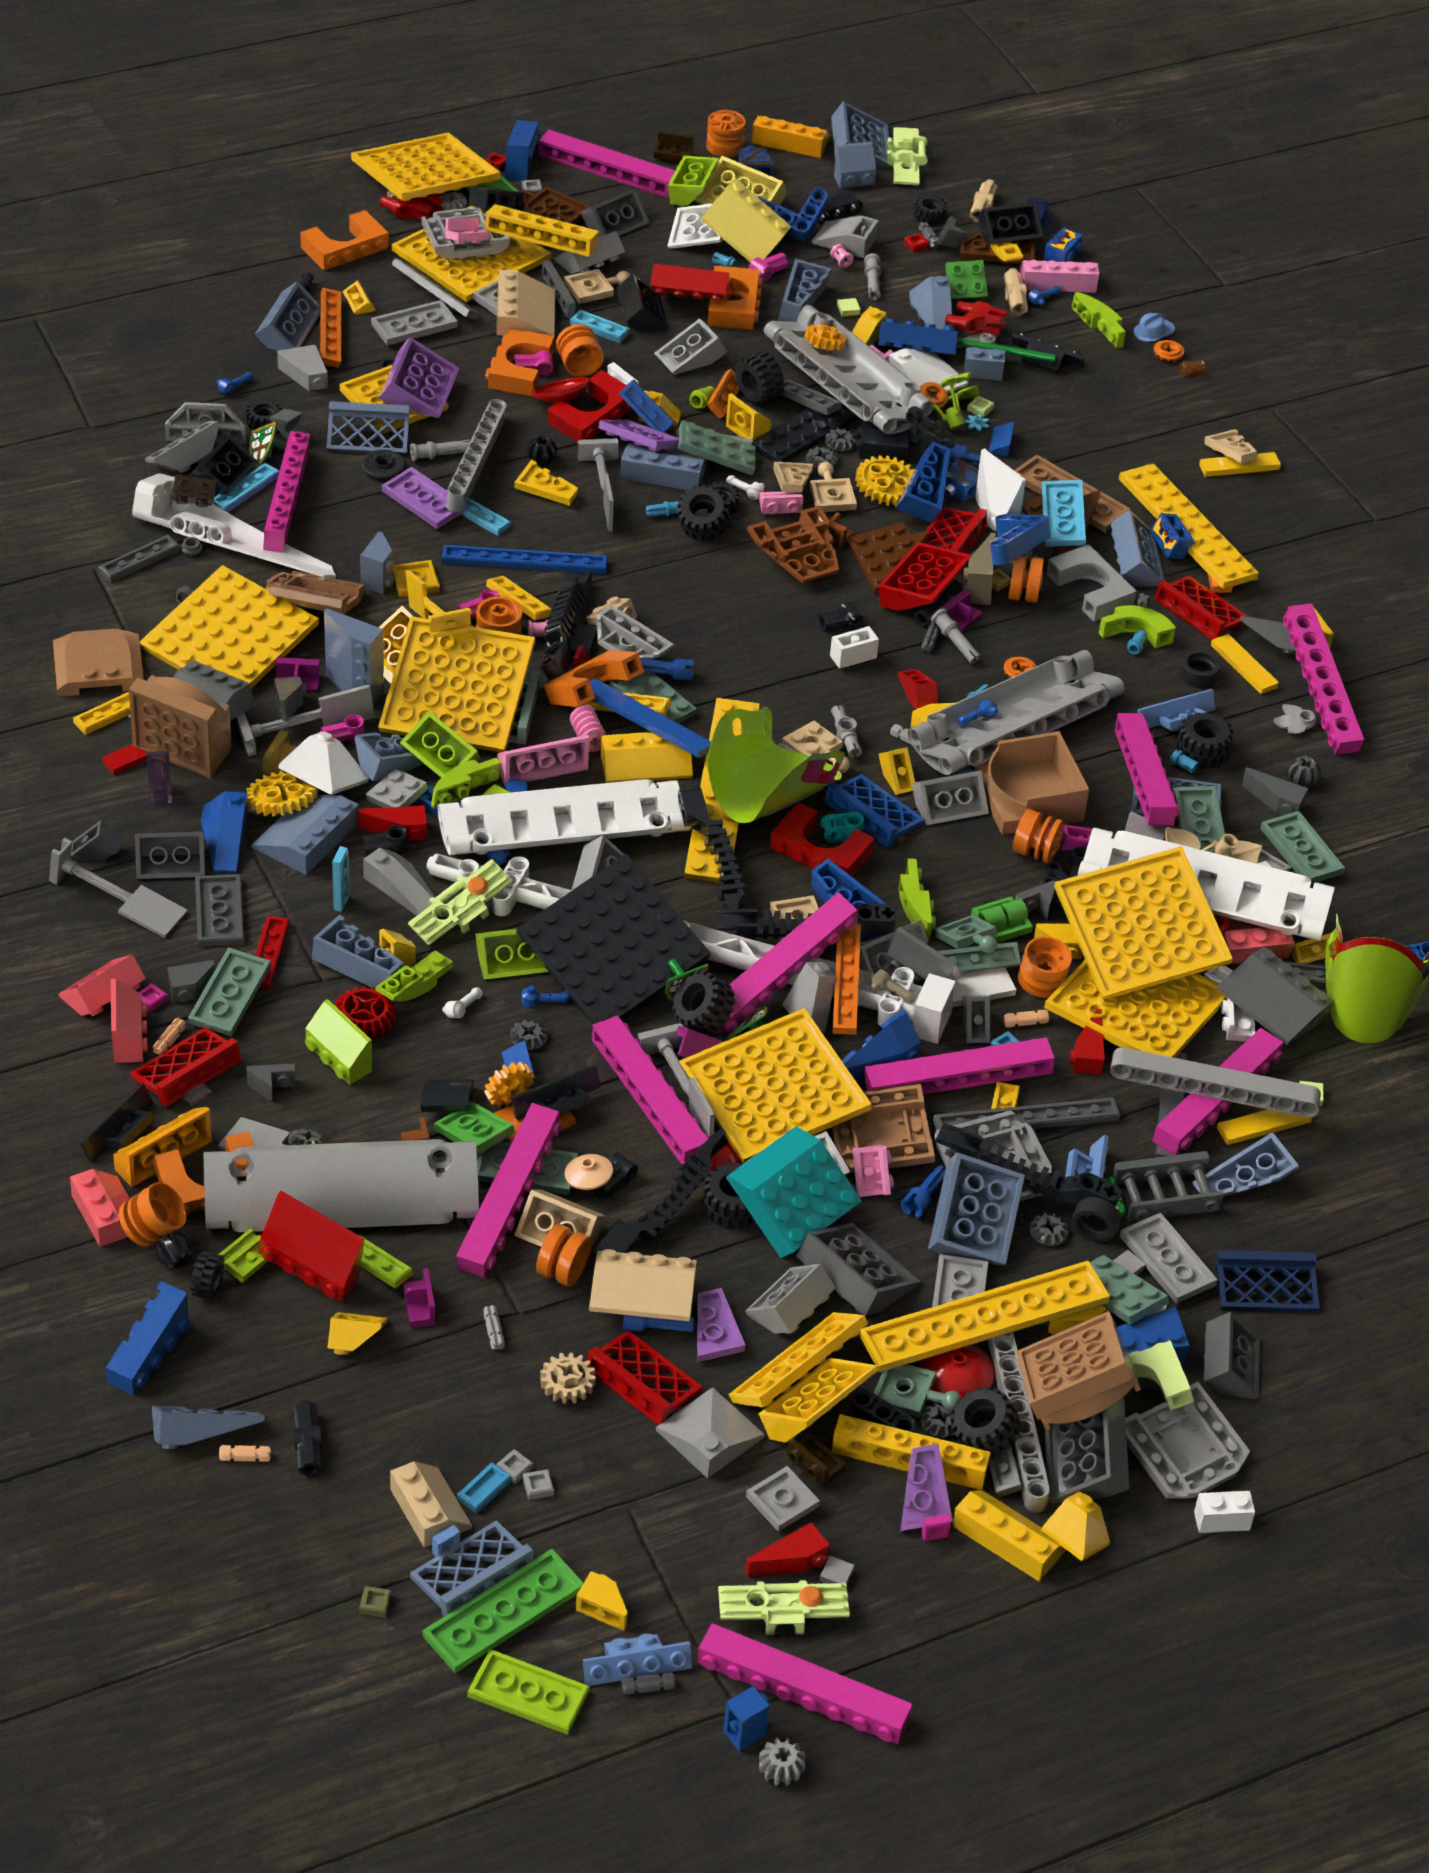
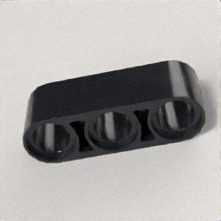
M850 191L828 197L827 208L818 223L824 225L826 221L856 215L861 211L863 203Z
M859 1388L851 1394L850 1417L915 1433L916 1422L910 1415L870 1390Z

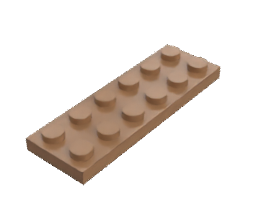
M1035 455L1014 470L1026 479L1025 486L1039 495H1042V481L1080 480L1039 455ZM1082 481L1083 495L1097 491L1096 488ZM1101 492L1099 502L1089 524L1105 533L1111 529V522L1129 511L1130 508Z

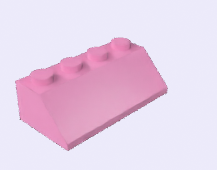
M1023 260L1020 264L1022 283L1026 284V290L1037 289L1038 291H1045L1054 286H1059L1062 292L1096 293L1099 279L1098 263Z
M589 735L498 753L497 759L502 762L500 776L504 785H506L507 781L515 778L530 782L588 770Z

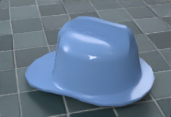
M1147 313L1141 317L1139 324L1135 327L1134 335L1142 341L1153 342L1174 333L1175 326L1165 320L1160 313Z

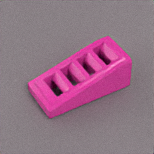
M1064 825L1063 839L1059 850H1073L1078 846L1087 848L1092 829Z

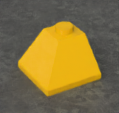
M733 394L728 395L726 427L740 437L753 440L770 431L771 421Z
M337 1312L330 1320L328 1348L334 1349L336 1354H349V1351H354L387 1323V1318Z
M1080 1491L1066 1498L1041 1529V1531L1081 1561L1103 1550L1110 1544L1100 1506L1093 1502L1090 1496Z

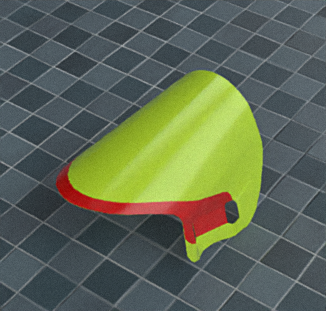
M768 707L757 711L734 709L725 713L717 723L711 740L707 768L714 796L721 809L732 820L739 823H748L840 780L842 774L839 768L845 754L835 750L827 753H813L809 756L782 748L773 742L772 713ZM736 718L741 720L742 732L740 735H734L732 722ZM830 758H834L836 762L834 766L826 763L827 760Z
M1336 913V928L1327 940L1325 954L1327 996L1334 1001L1330 1009L1332 1020L1342 1034L1360 1043L1385 1041L1394 1035L1405 1023L1429 982V975L1425 980L1422 978V974L1429 964V952L1422 961L1408 947L1389 939L1363 937L1342 943V930ZM1332 941H1335L1336 955L1334 957L1330 956L1329 951Z

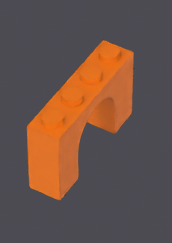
M364 210L349 215V231L356 239L343 242L335 241L328 238L318 227H314L300 232L301 248L325 271L388 249L389 233Z
M714 266V271L729 272L735 288V295L741 296L743 299L736 301L722 300V302H715L710 299L708 326L753 330L754 322L758 323L762 277H759V269Z
M509 328L507 334L503 335L502 345L497 348L496 357L492 358L491 367L486 370L485 379L488 380V388L533 397L532 391L538 387L539 370L517 366L511 362L514 361L515 355H535L541 350L549 351L553 355L554 336Z
M608 650L544 684V688L551 705L580 707L595 699L590 680L595 678L601 682L607 680H630L643 673L644 669L638 652Z
M247 1131L226 1137V1152L234 1151L240 1147H254L250 1132ZM179 1150L154 1155V1168L158 1181L166 1183L178 1193L184 1203L186 1215L200 1209L205 1211L204 1186L195 1183L188 1177ZM239 1158L235 1161L238 1165L248 1163L244 1158ZM237 1176V1180L245 1181L247 1176Z

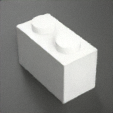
M869 626L833 636L830 656L839 669L877 658L879 639Z
M1250 1491L1199 1493L1194 1513L1199 1533L1249 1531L1255 1510Z

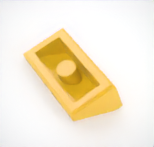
M356 281L342 291L355 315L376 311L366 290L359 281Z
M1331 933L1322 935L1320 941L1309 939L1295 943L1290 955L1296 963L1308 964L1325 959L1326 943ZM1332 941L1329 946L1331 957L1336 955L1335 941Z

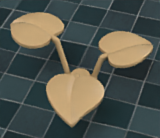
M1166 828L1165 838L1167 842L1200 849V841L1193 833L1182 829ZM1224 834L1219 842L1215 840L1211 845L1202 850L1208 851L1215 848V854L1257 864L1262 845L1240 841L1232 834Z

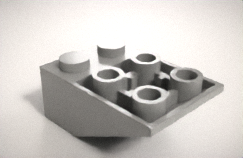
M860 215L826 221L812 240V243L830 249L837 244H843L848 253L855 257L864 258L877 239L879 220Z

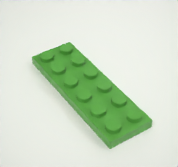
M550 1549L423 1630V1637L452 1671L456 1673L489 1652L490 1649H494L575 1597L584 1583L553 1549Z

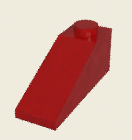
M918 669L897 672L911 706L918 709L928 704H938L937 683Z
M425 806L358 809V828L379 834L387 832L388 828L393 825H401L407 830V841L427 840Z
M1097 1009L1094 1014H1101L1102 1009ZM1091 1017L1090 1021L1103 1027L1102 1017ZM1086 1025L1076 1039L1074 1050L1069 1051V1064H1073V1073L1101 1075L1105 1060L1103 1034Z
M809 1523L748 1557L745 1574L748 1577L807 1572L814 1567L819 1568L828 1560L830 1544L815 1526Z

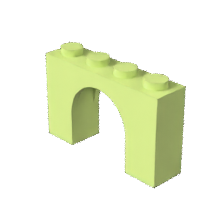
M1171 1340L1130 1354L1136 1376L1155 1381L1162 1389L1170 1410L1194 1402L1190 1386Z

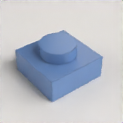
M455 1525L446 1530H440L432 1537V1553L435 1557L460 1543V1531Z

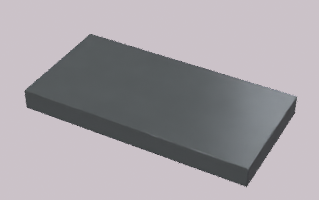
M241 874L195 876L198 947L244 945Z

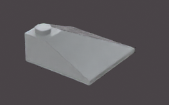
M713 1387L656 1427V1431L707 1478L765 1437L763 1432Z

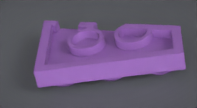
M722 1288L698 1293L697 1362L744 1352V1340Z
M934 1444L912 1448L900 1531L921 1528L924 1518L949 1514L951 1522H953L939 1445Z

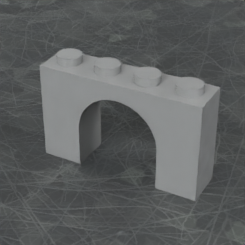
M1089 544L1049 559L1046 575L1057 586L1077 579H1091L1104 586L1084 595L1082 611L1093 622L1101 620V617L1114 614L1115 607L1134 606L1137 591Z

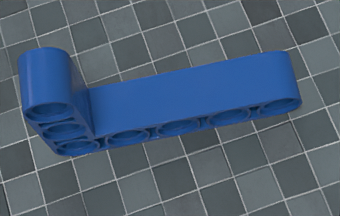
M816 188L811 192L799 214L757 196L782 219L790 221L788 224L791 228L786 232V235L800 241H805L811 236L828 205V194L823 188Z
M1001 514L996 516L997 539L990 543L992 564H1008L1049 539L1050 527L1048 516Z

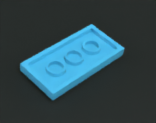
M1082 480L1042 481L1043 515L1048 516L1050 538L1045 541V547L1086 545Z

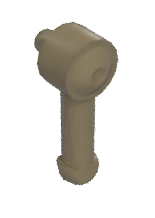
M879 970L871 978L872 985L870 988L872 991L875 992L878 989L885 990L887 988L904 998L908 1003L914 1001L915 993L893 982L891 976L886 971Z

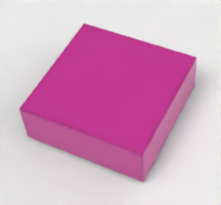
M153 983L139 991L141 1002L146 1003V1008L149 1012L154 1011L168 1001V995Z
M949 1514L923 1519L921 1534L924 1541L949 1537L951 1527Z

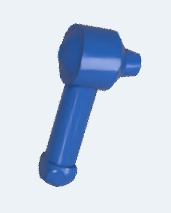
M1054 286L1042 292L1034 289L1028 294L1027 300L1034 306H1043L1045 304L1044 298L1059 295L1061 288Z
M246 372L245 375L231 381L227 378L218 379V390L229 396L234 392L235 387L253 381L254 375L251 372Z
M986 699L981 701L978 709L960 716L958 724L966 726L982 716L993 717L998 714L997 704Z
M477 840L480 844H486L482 840ZM508 849L486 853L488 860L493 859L498 866L504 864L507 856L510 854Z
M528 986V988L524 989L521 997V1003L526 1008H534L538 1005V1002H562L566 1004L570 1000L566 992L539 993L533 986Z

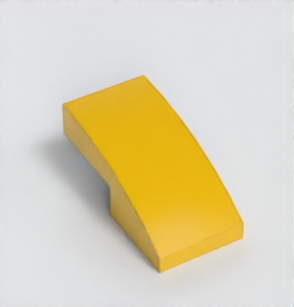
M1007 242L990 245L995 254L1005 262L1023 259L1017 244Z

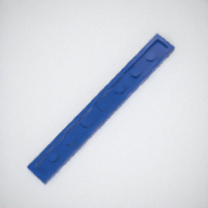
M443 545L442 564L578 573L591 571L593 574H606L607 556Z
M596 678L589 681L595 696L594 701L698 758L709 753L711 741Z

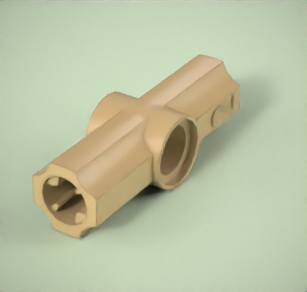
M987 179L986 182H982L979 192L976 191L970 217L976 223H979L978 215L983 208L993 207L998 186L993 180Z
M1010 269L1004 275L1006 285L1005 299L1009 301L1011 312L1015 316H1022L1027 312L1028 308L1026 284L1022 283L1021 273L1017 269Z

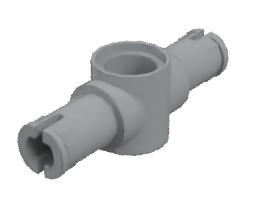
M839 705V709L837 706H834L831 709V713L835 719L836 737L843 741V745L846 746L850 757L854 758V754L858 757L862 754V749L859 746L856 733L857 722L855 719L847 717L845 708L842 705Z

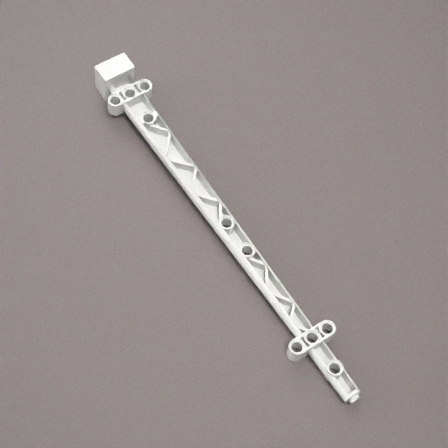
M437 853L430 857L427 862V869L430 875L456 882L459 876L463 878L469 877L482 867L471 859L459 860ZM514 857L509 861L504 870L513 882L491 898L492 912L497 916L510 914L517 901L546 909L572 890L529 879V861L524 857ZM684 921L711 952L708 960L746 971L774 947L770 944ZM821 958L812 959L810 961L824 962L829 966L831 972L834 975L836 974L835 962H831ZM899 967L894 971L891 978L893 982L915 993L914 1001L908 1003L904 998L887 988L885 990L878 989L875 992L872 991L870 988L872 985L871 978L875 973L859 969L858 1005L878 1011L877 1022L880 1026L886 1020L905 1010L913 1022L912 1025L919 1039L938 1044L952 1014L955 990L954 980L929 973L922 987L913 984L914 972L911 969ZM799 974L793 975L787 984L794 985ZM834 984L833 995H832L833 998H834V995H835V984Z

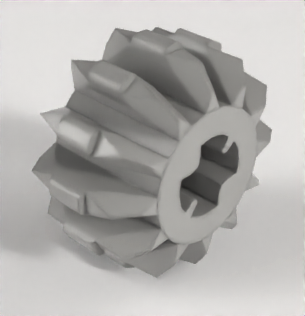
M778 1738L774 1740V1744L767 1742L764 1750H761L759 1755L760 1772L765 1773L766 1781L774 1779L776 1786L780 1781H783L787 1787L791 1780L798 1782L800 1774H803L805 1771V1754L803 1751H800L799 1743L790 1745L789 1738L785 1743L780 1742Z

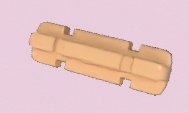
M1038 1010V1013H1035V1011L1017 1012L1016 1015L1008 1013L1004 1015L1005 1027H1015V1024L1017 1026L1035 1025L1036 1022L1044 1024L1049 1022V1014L1047 1010Z
M175 1018L160 1036V1040H157L153 1045V1052L160 1055L167 1051V1048L174 1043L180 1033L186 1028V1022L180 1018Z
M222 1445L219 1449V1458L221 1461H231V1458H234V1461H256V1459H259V1462H268L271 1458V1448L269 1446L256 1448V1446L235 1445V1448H231V1445Z

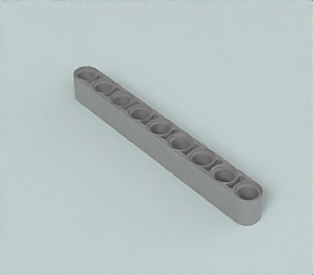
M493 399L488 403L448 486L446 508L452 512H460L464 509L504 424L506 403L503 400Z
M1117 1048L1113 1052L1110 1072L1118 1079L1303 1117H1314L1319 1113L1321 1092L1317 1087L1129 1048Z
M1010 1332L987 1339L995 1369L998 1389L1001 1393L1004 1392L1007 1395L1021 1421V1425H1019L1021 1429L1020 1434L1015 1435L1017 1440L1015 1443H1012L1023 1486L1021 1493L1024 1505L1028 1511L1040 1513L1046 1509L1048 1504L1049 1483L1031 1406L1016 1354L1018 1350L1014 1333Z

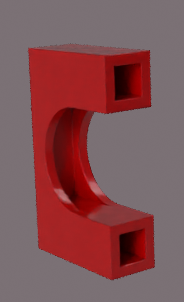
M603 370L589 379L590 384L588 388L589 395L605 404V406L596 411L585 412L577 410L560 400L547 410L548 425L576 442L578 440H592L603 431L599 429L600 420H619L624 414L632 410L633 408L619 395L627 385Z
M798 803L772 831L770 849L812 869L828 858L853 877L873 854L875 838L857 829L853 831L843 844L834 848H820L809 843L806 838L816 828L818 811L801 803Z

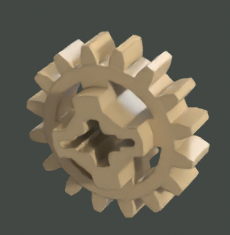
M571 1352L568 1357L560 1353L559 1359L552 1356L550 1357V1363L545 1362L543 1364V1370L540 1372L541 1388H545L546 1396L553 1394V1401L562 1398L563 1404H566L568 1399L576 1403L577 1397L585 1400L586 1393L591 1394L593 1386H595V1368H590L591 1362L589 1360L583 1362L582 1355L573 1358V1353Z

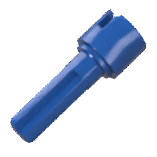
M955 444V447L950 451L949 461L953 464L960 458L973 466L979 467L981 455L968 452L967 447Z
M675 658L672 662L640 659L644 672L669 674L676 680H692L694 672L689 670V667L694 665L693 660Z
M939 1165L919 1188H912L901 1201V1208L907 1216L915 1211V1217L919 1218L931 1204L930 1196L944 1180L946 1171L944 1166Z
M624 1315L623 1320L624 1330L643 1332V1330H646V1327L692 1332L694 1326L693 1317H690L689 1322Z

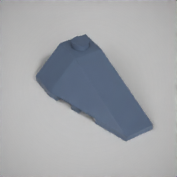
M930 276L909 291L910 305L912 309H916L920 320L922 319L926 324L936 325L935 329H943V326H948L945 325L946 315L952 314L949 277Z
M366 733L355 736L360 768L372 781L384 779L395 768L407 772L424 763L400 744L403 738H400L399 735L392 734L391 738L381 737L380 733Z
M1272 1132L1204 1175L1211 1192L1223 1191L1224 1196L1279 1181L1300 1167ZM1193 1181V1186L1201 1194L1197 1181Z
M152 1406L154 1440L158 1444H162V1448L177 1449V1445L190 1444L264 1421L265 1417L259 1412L225 1410L223 1414H219L217 1410L202 1408L198 1410V1413H193V1410L187 1409V1407Z

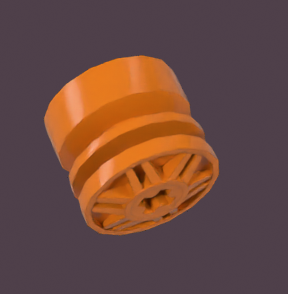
M731 110L713 112L708 118L706 143L708 151L719 157L739 155L740 149L744 148L746 122L744 116Z
M582 324L571 325L559 334L556 340V348L570 374L577 377L589 376L601 367L604 361V354L590 327Z
M1027 808L1015 833L1012 847L1013 852L1028 856L1034 848V859L1040 860L1042 858L1043 862L1049 864L1060 848L1063 839L1064 821L1057 819L1054 823V817L1049 816L1044 824H1042L1043 813Z
M1041 936L1032 939L1025 948L1018 972V981L1021 987L1036 997L1049 998L1067 978L1072 962L1070 949L1061 940L1053 937Z
M156 1182L142 1190L139 1194L132 1196L131 1199L124 1201L119 1208V1219L124 1232L134 1243L142 1247H149L156 1244L164 1236L183 1227L186 1222V1210L182 1199L172 1187L166 1183Z

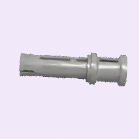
M869 254L864 258V265L866 266L865 275L868 277V296L871 300H878L881 296L879 276L881 275V267L879 265L881 260L877 254Z
M470 439L435 444L431 441L420 445L412 443L410 445L411 458L413 461H417V459L422 458L434 459L439 455L465 453Z
M942 608L935 612L931 617V621L940 627L941 633L953 641L970 664L975 663L973 659L978 661L981 655L959 631L958 623L948 616V611Z

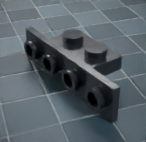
M1012 333V341L1015 345L1024 347L1026 350L1057 355L1056 362L1022 357V362L1058 373L1063 361L1081 367L1085 365L1084 356L1077 351L1070 352L1064 350L1059 345H1049L1041 339L1034 340L1022 333Z
M593 1065L510 1097L515 1119L518 1120L525 1117L532 1103L559 1111V1117L563 1113L577 1111L584 1105L590 1104L588 1092L601 1088L597 1066Z
M140 1083L79 1142L89 1162H93L107 1147L121 1149L129 1146L155 1120L151 1112L145 1111L154 1102L143 1083Z

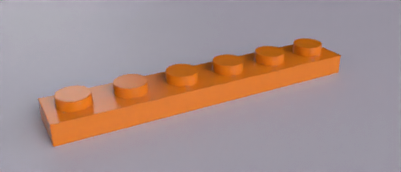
M322 288L320 303V357L326 366L339 368L341 363V292Z
M856 924L851 930H846L837 941L833 1034L856 1035L861 924Z

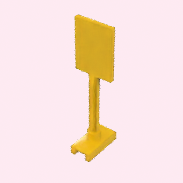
M410 570L406 571L409 607L422 618L429 620L430 636L433 639L473 631L470 620L472 611L470 608L444 612L427 598L426 583Z

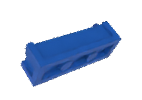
M632 380L619 393L652 429L664 433L671 425L676 423L641 389L636 380Z

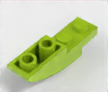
M1075 292L1072 302L1073 310L1091 329L1098 327L1116 348L1123 347L1126 331L1121 327L1122 318L1102 302L1083 293Z
M497 758L482 763L472 759L448 771L433 789L431 807L434 809L438 807V804L452 803L469 797L470 789L499 780L502 762Z
M908 859L906 874H900L898 889L900 901L911 923L922 920L927 938L930 939L931 929H935L936 918L931 915L934 912V900H930L929 891H923V884H919L922 870L917 867V859Z
M434 951L411 968L405 965L377 985L375 990L392 1001L401 1002L414 999L436 987L437 979L452 969L453 961Z

